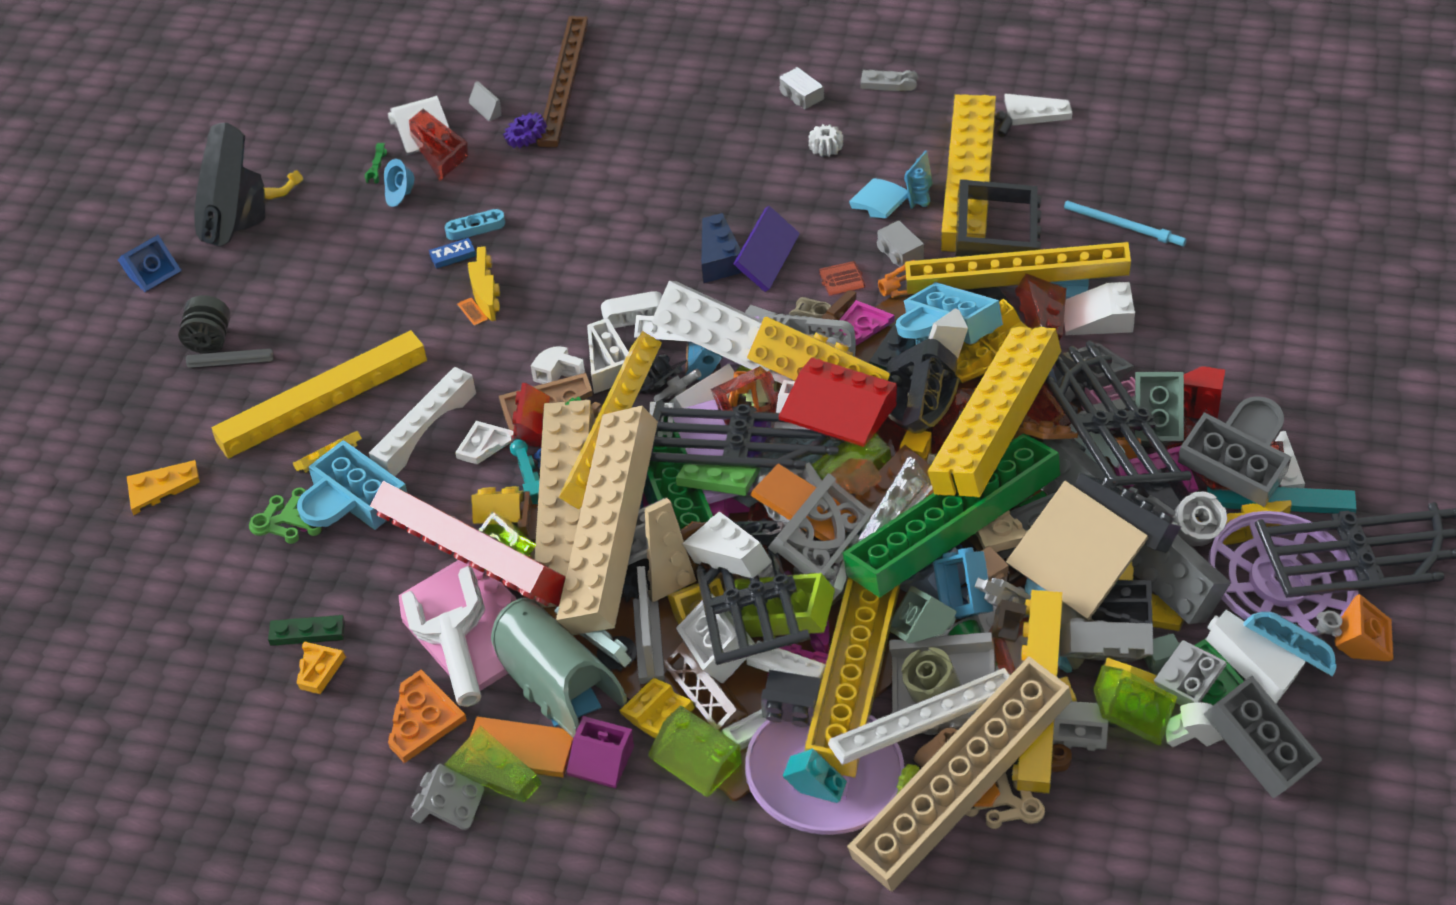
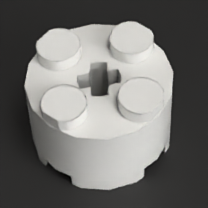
M1194 492L1185 497L1175 508V519L1173 522L1182 526L1177 535L1188 545H1207L1224 529L1227 521L1226 509L1222 507L1215 495L1207 492Z

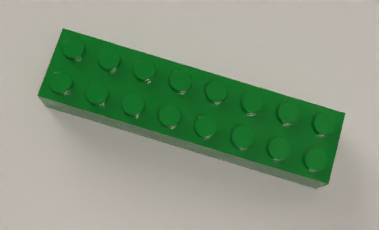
M663 416V422H668V417ZM672 432V438H681L679 432ZM654 446L653 452L687 454L685 448ZM649 462L643 490L649 505L668 498L672 504L680 530L688 526L692 521L706 523L713 517L702 489L677 486L676 484L678 473L683 465L688 464Z

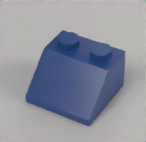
M159 235L128 251L118 259L128 277L144 292L181 271Z

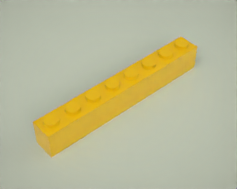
M1031 590V599H1026L1025 605H1027L1025 615H1030L1029 622H1024L1023 637L1028 638V644L1022 645L1021 661H1025L1030 657L1057 677L1063 592ZM1054 720L1021 754L1019 765L1013 764L1012 780L1017 781L1018 791L1049 793Z

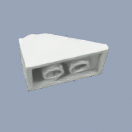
M1130 282L1106 283L1061 301L1065 335L1133 332L1135 311Z
M702 601L676 628L702 670L722 684L748 658L745 657L721 665L715 664ZM728 611L717 614L716 618L724 653L739 649L732 615ZM746 632L749 645L755 644Z

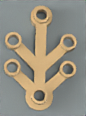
M1005 771L997 780L1000 796L996 798L992 807L1008 805L1014 809L1001 812L997 810L989 811L986 814L987 826L996 829L1002 825V822L1022 819L1026 823L1041 821L1045 813L1043 804L1037 798L1032 797L1031 791L1020 790L1021 799L1012 795ZM1013 780L1015 789H1017V781ZM975 807L970 809L965 815L975 816L979 810L992 807ZM995 817V818H997L998 820H997V821H991L990 818Z

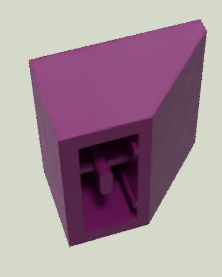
M583 716L573 738L567 775L616 789L634 748L632 729Z

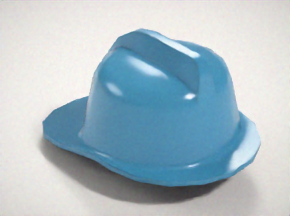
M399 159L391 160L384 172L385 199L391 207H395L402 202L405 195L411 192L415 181L411 169L405 167L404 163Z

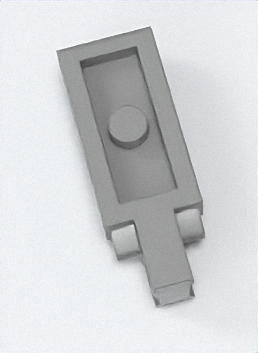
M978 578L974 586L986 593L984 599L995 607L998 606L1002 599L1024 605L1026 599H1031V595L1001 579L992 578L989 581ZM1025 615L1021 621L1027 622L1030 615Z

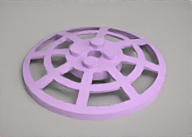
M1260 511L1241 515L1227 523L1213 541L1208 562L1215 568V558L1218 551L1230 560L1228 574L1231 584L1221 599L1243 620L1246 621L1251 615L1238 606L1227 593H1236L1239 599L1256 613L1270 612L1273 605L1287 607L1292 617H1282L1292 623H1298L1304 630L1315 636L1321 633L1308 620L1317 617L1318 613L1323 612L1326 607L1342 610L1340 613L1341 617L1354 597L1358 595V590L1348 591L1346 602L1332 599V593L1323 594V596L1285 597L1279 581L1275 579V571L1256 529L1255 522L1263 519L1265 523L1291 525L1311 523V521L1283 512ZM1249 526L1253 539L1240 545L1235 552L1222 543L1232 532ZM1327 531L1296 534L1293 541L1280 537H1271L1274 545L1277 546L1303 544L1307 535L1314 537L1319 542L1337 541ZM1257 547L1260 557L1256 559L1254 564L1241 557L1246 551ZM1346 550L1330 551L1338 561L1350 560ZM1314 553L1301 554L1312 564L1322 563ZM1297 555L1279 556L1284 567L1303 565L1296 559ZM1236 565L1249 572L1250 582H1237ZM1355 570L1344 571L1346 581L1358 580ZM1335 572L1288 576L1292 587L1311 585V580L1321 578L1323 584L1332 583L1330 574ZM1254 591L1264 600L1261 608L1251 602L1243 592ZM1304 599L1319 604L1307 614H1303L1297 606Z

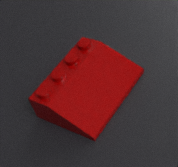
M811 357L800 370L779 414V420L865 447L896 407L897 384Z

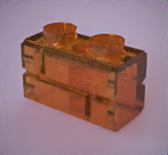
M849 458L842 464V467L839 466L831 472V475L836 478L835 482L848 493L863 495L870 489V486L873 487L882 480L872 461L865 459Z

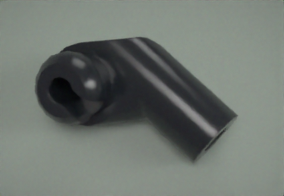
M1000 110L995 116V119L1000 124L996 133L1000 137H1005L1013 124V120L1008 113Z

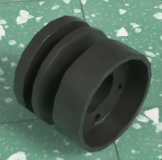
M199 295L192 297L186 302L178 332L180 342L189 350L197 353H213L220 350L225 342L231 316L228 306L223 301L212 296Z

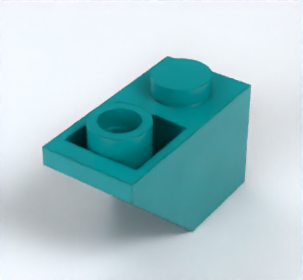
M814 749L790 756L782 776L799 793L833 803L840 802L847 784V780Z

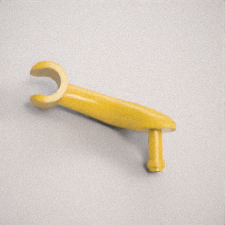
M298 170L287 175L289 181L285 186L281 188H264L265 198L270 200L286 196L295 185L303 180V176Z

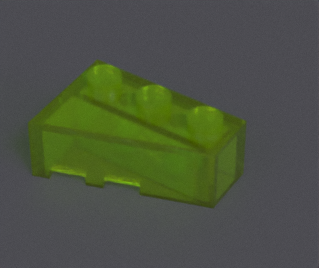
M481 726L444 764L447 768L480 785L523 803L542 784L535 772Z

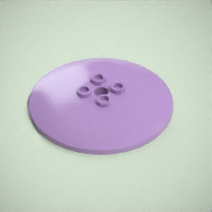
M870 715L868 723L876 721L877 719ZM766 720L757 729L746 753L745 772L747 782L760 806L772 817L789 827L808 833L827 835L856 831L866 827L897 795L898 777L901 776V770L904 768L902 752L897 742L860 757L856 778L841 775L847 780V784L840 802L833 803L799 793L782 777L790 756L804 752L810 725L798 727L793 725L792 722L781 721L780 723H774Z

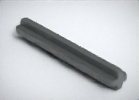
M270 348L193 354L186 356V364L188 368L271 362L273 361L274 354Z

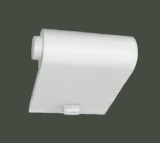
M437 96L391 108V113H388L391 125L395 124L398 127L407 155L454 142Z

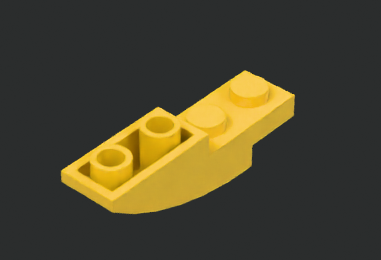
M477 247V262H468L473 295L483 313L491 321H496V312L500 311L499 299H496V297L500 296L499 284H495L494 276L491 275V270H488V268H492L491 255H487L486 247Z
M1291 501L1268 502L1265 507L1255 503L1242 505L1241 513L1227 514L1226 524L1241 515L1252 512L1275 511L1290 514ZM1265 523L1267 527L1281 526L1280 524ZM1245 526L1232 532L1222 543L1229 545L1253 539L1250 527Z

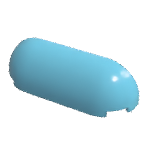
M1273 612L1255 613L1243 623L1245 627L1327 674L1334 675L1336 670L1334 652L1325 641Z

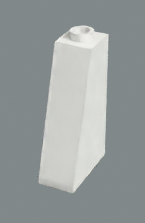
M1225 610L1220 618L1215 616L1207 627L1211 631L1206 640L1245 679L1253 676L1277 704L1295 680L1306 661L1245 627L1244 621L1228 610Z

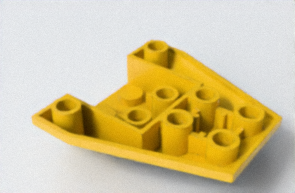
M1005 299L999 301L1003 325L995 329L993 333L983 336L976 343L967 344L963 342L956 370V377L962 383L983 376L1012 328H1028L1021 322L1014 307Z

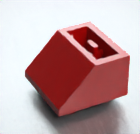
M1201 366L1184 374V417L1200 419L1203 413H1206L1218 419L1225 377L1224 369Z
M522 383L521 391L516 392L515 405H517V408L513 412V436L524 440L528 446L542 447L544 403H550V396L527 383Z

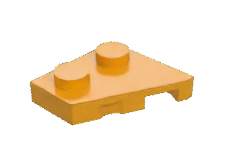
M304 642L302 645L304 656L303 659H300L297 685L300 690L321 694L346 656L342 650Z

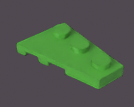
M704 464L683 465L676 477L677 486L746 496L760 472V467Z

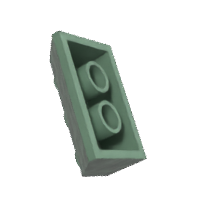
M1135 372V404L1137 407L1146 408L1154 417L1153 421L1156 424L1152 429L1162 444L1168 446L1184 442V372ZM1135 430V436L1141 439L1142 447H1153L1143 431Z
M910 586L893 616L890 632L909 644L942 635L953 626L957 611L921 590Z

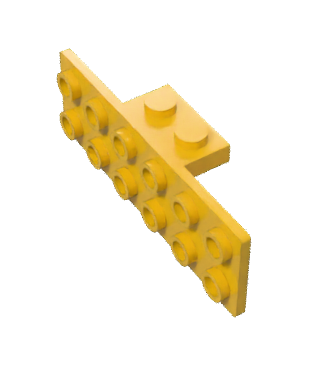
M769 317L763 318L747 356L749 360L796 381L800 370L811 357L887 381L890 377L889 372L854 357L853 353L848 351L849 347L842 343L836 342L834 345L827 341L828 337L817 332H815V335H807Z

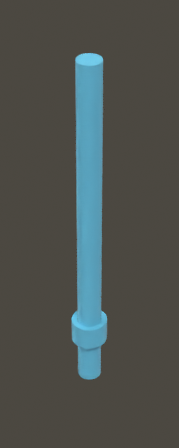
M1066 201L1064 209L1158 238V241L1166 244L1170 242L1184 247L1186 243V238L1171 234V231L1166 229L1158 230L1070 201Z

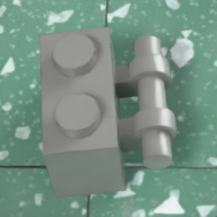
M1071 701L1054 719L1053 744H1062L1069 749L1072 746L1087 748V751H1095V749L1106 750L1109 704Z

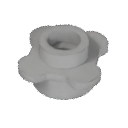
M1334 611L1318 613L1317 619L1319 624L1316 626V630L1321 634H1332L1335 637L1340 636L1342 633L1340 629L1342 618Z

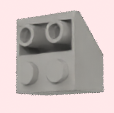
M1182 640L1156 676L1154 682L1162 696L1181 706L1189 703H1200L1227 663Z

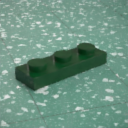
M343 615L272 620L270 621L268 641L270 646L301 644L304 642L344 640L345 619Z

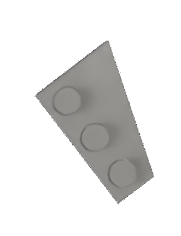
M1080 618L1069 619L1068 623L1060 626V657L1102 661L1110 658L1123 663L1139 660L1153 654V624L1111 623L1106 621L1084 622V619Z

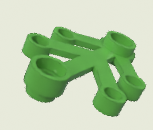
M304 488L294 489L292 497L286 506L282 496H272L264 513L254 515L249 523V529L252 534L257 536L266 535L267 533L284 537L285 541L289 544L296 543L299 540L298 530L293 527L287 529L278 526L281 523L307 529L308 534L312 536L319 535L322 528L312 529L315 526L306 524L300 518L298 508L296 507L300 498L298 495H302L306 491ZM283 509L281 514L273 516L276 511Z

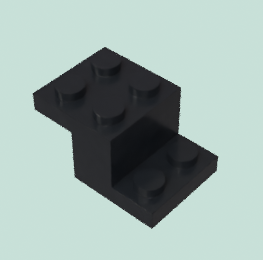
M769 669L766 689H763L761 696L762 717L774 723H780L781 721L792 722L793 725L798 727L811 725L821 686V678Z

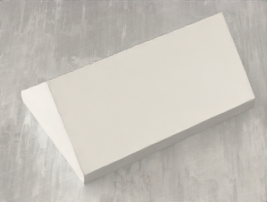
M955 308L933 323L929 339H936L941 342L957 358H959L968 330L960 310Z

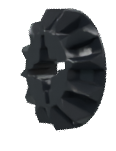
M613 636L611 639L613 642L618 639L627 647L625 653L631 658L627 667H630L631 662L636 660L637 648L635 643L624 636ZM598 648L597 659L610 671L618 669L621 672L624 666Z

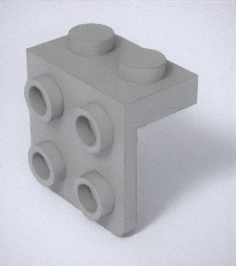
M439 763L431 773L426 772L420 783V786L423 787L422 792L417 794L411 806L414 809L411 819L421 823L430 813L462 830H467L473 821L484 787L480 783Z

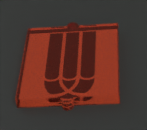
M855 261L819 269L822 285H825L829 296L847 292L848 290L865 288L862 271H859Z

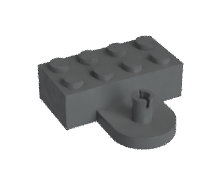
M1255 396L1243 400L1226 423L1203 413L1180 447L1178 463L1265 507L1288 472L1291 456L1272 447L1283 427L1284 414L1282 409L1269 398Z

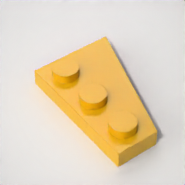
M355 431L293 462L296 471L303 469L304 472L309 471L308 466L342 440L355 448L358 446L356 442L362 438L359 432Z

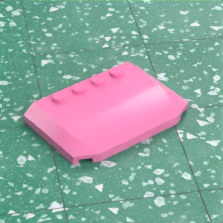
M457 560L404 592L406 593L411 590L414 592L418 602L422 604L426 621L461 606L463 608L467 606L458 574L460 569L469 566L470 560L467 564ZM472 568L476 575L486 610L478 624L465 637L481 691L508 674L495 653L491 642V634L494 622L500 611L517 599L501 582L487 576L485 573L486 569L482 573ZM400 594V595H399V602H400L401 618H402L403 623H404V624L407 626V628L409 629V625H408V621H407V617H406V613H405V609H404V605H403V601H402V594ZM418 639L449 675L442 645L430 644Z

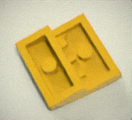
M653 678L620 709V713L639 729L662 741L695 706L692 700L674 693L671 685Z

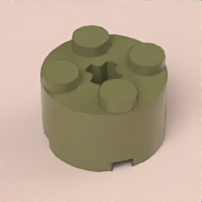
M931 647L922 652L917 650L910 654L902 665L901 672L904 685L916 704L960 686L958 675L949 656L938 648Z

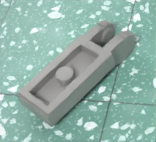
M863 70L860 86L862 89L911 91L916 88L918 74L910 70H906L903 73Z

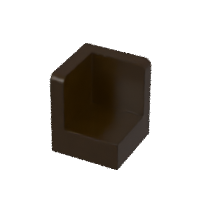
M1002 599L995 609L992 636L1016 642L1020 622L1025 616L1027 605Z

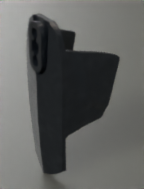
M218 123L210 128L198 180L194 210L195 231L200 241L219 247L228 244L236 231L248 229L265 220V189L262 176L243 166L245 135L237 127L229 123Z

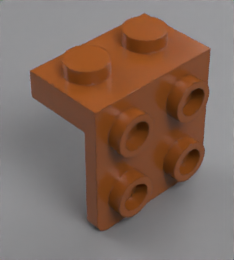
M1023 421L1012 440L1024 433L1042 443L1044 439L1078 438V433L1071 431L1069 426L1057 425L1055 427L1054 422L1040 421L1038 425L1035 422Z

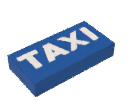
M469 238L429 250L436 269L476 256L475 249Z

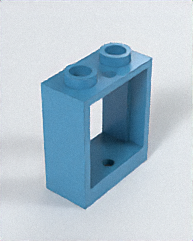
M973 548L959 549L958 554L957 552L942 554V559L933 561L939 601L957 611L955 614L956 619L994 611L993 605L984 599L986 593L974 587L978 578L989 580L984 551L974 552ZM964 563L970 604L963 605L957 565Z

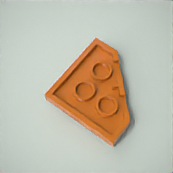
M419 670L400 684V695L398 704L395 707L392 733L389 735L388 744L390 749L403 763H406L467 720L466 715L422 670Z

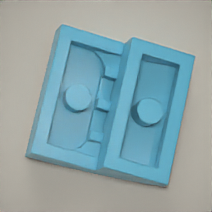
M873 178L849 203L852 209L868 210L870 217L887 218L907 199L908 192L897 184Z

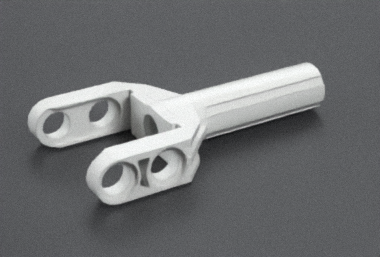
M470 565L460 569L458 574L467 605L464 608L461 606L426 621L422 604L418 602L414 592L411 590L402 594L409 629L422 641L442 645L456 702L459 706L464 707L478 703L481 698L465 635L478 624L486 610L476 575Z

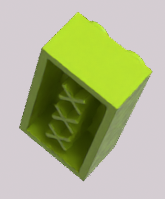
M822 573L793 575L797 592L792 593L791 600L800 631L808 629L809 633H824L835 592L834 587ZM762 577L759 579L762 583L773 581L774 577ZM736 579L734 582L736 589L739 591L748 588L750 580ZM777 597L768 600L766 606L774 636L790 634L781 599ZM752 604L743 607L741 612L746 632L750 637L763 636L756 606Z

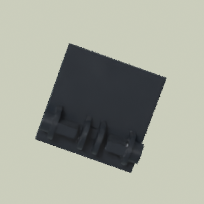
M659 355L654 359L639 393L642 391L648 393L654 388L662 387L667 383L666 379L668 377H673L683 370L681 366L687 362V359L670 365V359L667 355Z

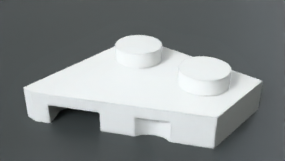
M476 421L455 452L456 458L479 464L513 442L517 437L513 436L512 430Z

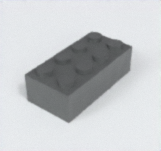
M1253 676L1246 679L1204 713V716L1273 799L1287 790L1323 760Z

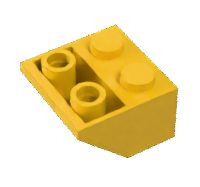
M519 486L505 487L501 489L502 491H496V487L478 489V493L472 495L473 524L518 522V519H522L520 501H524V491H519Z

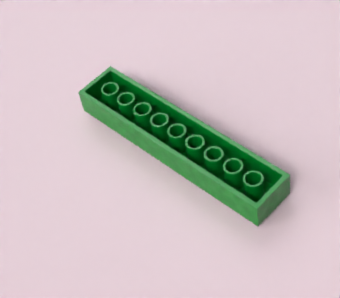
M1023 433L1010 442L980 497L959 496L955 479H953L957 492L955 496L935 495L932 493L844 551L843 558L846 576L879 598L941 557L942 554H945L1059 477V452Z

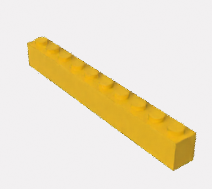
M1124 242L905 262L907 294H916L935 282L964 290L1130 275L1131 257L1129 243Z
M410 330L211 427L216 443L229 459L427 361L424 345Z
M642 331L631 346L558 497L577 509H580L583 504L602 415L632 408L662 342Z

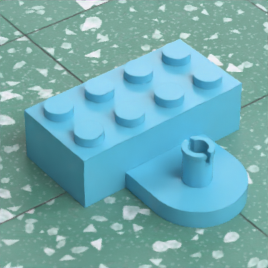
M937 282L904 300L906 313L896 321L898 334L904 338L915 339L916 345L929 339L933 323L955 308L960 310L968 327L964 342L967 344L976 343L980 338L993 333L995 329L1003 325L999 300Z
M342 440L308 466L313 486L300 496L297 508L302 521L310 526L328 527L350 511L375 530L387 521L376 515L378 510L370 507L382 482L385 481L407 492L405 483Z

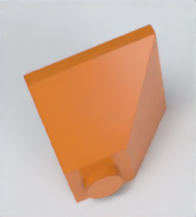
M1362 595L1355 596L1341 616L1342 624L1340 629L1342 633L1340 636L1335 637L1336 647L1352 659L1393 660L1391 619Z

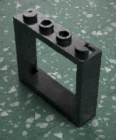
M960 179L957 197L955 256L964 257L1041 250V241H1037L1041 236V226H1037V223L1040 224L1041 210H1037L1041 206V195H1038V186ZM968 199L1030 204L1029 242L967 237Z

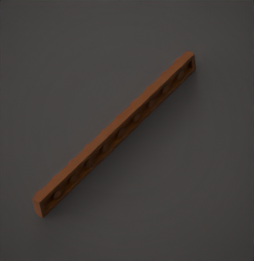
M569 16L543 115L547 125L545 128L546 132L541 133L542 137L537 139L538 147H558L589 23L588 16Z

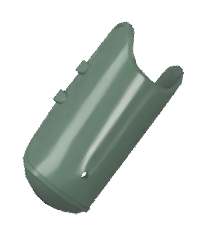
M520 598L509 603L500 611L494 622L491 634V642L499 661L515 682L524 690V697L530 702H536L541 707L542 714L547 719H554L570 736L574 738L579 727L571 700L593 685L599 687L619 706L622 707L627 703L626 694L615 675L545 611L537 601L530 598Z

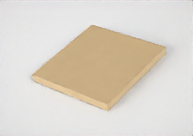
M1064 481L1006 563L1044 590L1063 592L1062 602L1089 620L1149 537Z

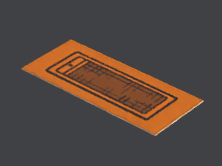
M472 298L457 303L473 325L488 320L487 316Z

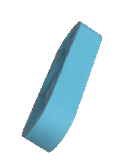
M493 209L451 220L445 224L446 237L450 240H459L500 229L505 225L504 213L501 210ZM479 223L478 226H470L471 224Z

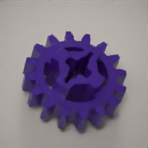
M529 113L527 116L523 114L521 117L515 118L514 123H509L510 127L505 128L506 133L503 135L509 146H512V148L518 146L520 149L523 145L527 147L529 143H535L536 138H541V133L546 132L545 128L547 125L542 115L538 113L534 115Z

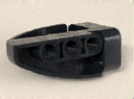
M936 339L924 340L892 358L887 364L886 371L890 373L888 381L897 384L896 407L888 417L898 426L912 433H922L942 419L952 404L960 379L955 377L958 358Z

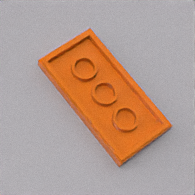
M777 464L752 490L751 496L783 517L791 520L816 487L782 465ZM833 498L837 506L840 505V503ZM817 507V511L820 514L828 513V510L823 512L821 507ZM848 509L840 511L841 515L845 513L852 515L847 518L849 523L852 524L857 521L856 516ZM806 516L813 526L816 538L821 541L835 539L831 518L818 521Z
M477 717L463 756L464 764L563 778L570 758L573 737L563 728Z

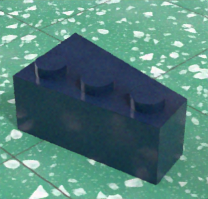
M723 213L702 218L701 265L703 283L743 273L734 265L741 249Z

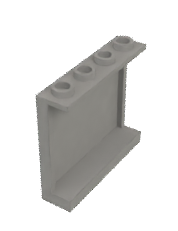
M992 633L931 637L910 644L903 639L889 640V650L892 655L893 713L916 704L904 685L901 672L902 665L910 654L917 650H920V652L926 651L931 647L944 651L955 668L961 686L996 671L995 643ZM978 709L920 733L935 735L945 728L959 730Z

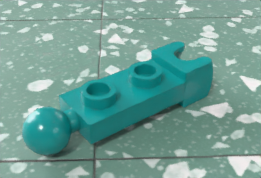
M516 439L511 443L510 451L518 459L519 468L525 483L522 484L524 495L525 491H530L532 504H538L540 479L538 473L532 471V469H535L532 455L527 456V443L524 440Z

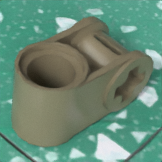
M801 297L796 302V308L789 315L808 316V318L811 316L820 319L831 305L827 302Z

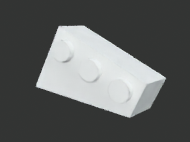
M608 318L587 325L594 394L612 387L628 354L626 347Z
M721 512L710 518L705 525L682 543L694 563L701 564V562L710 564L712 568H726L731 573L754 578L771 563L760 542Z

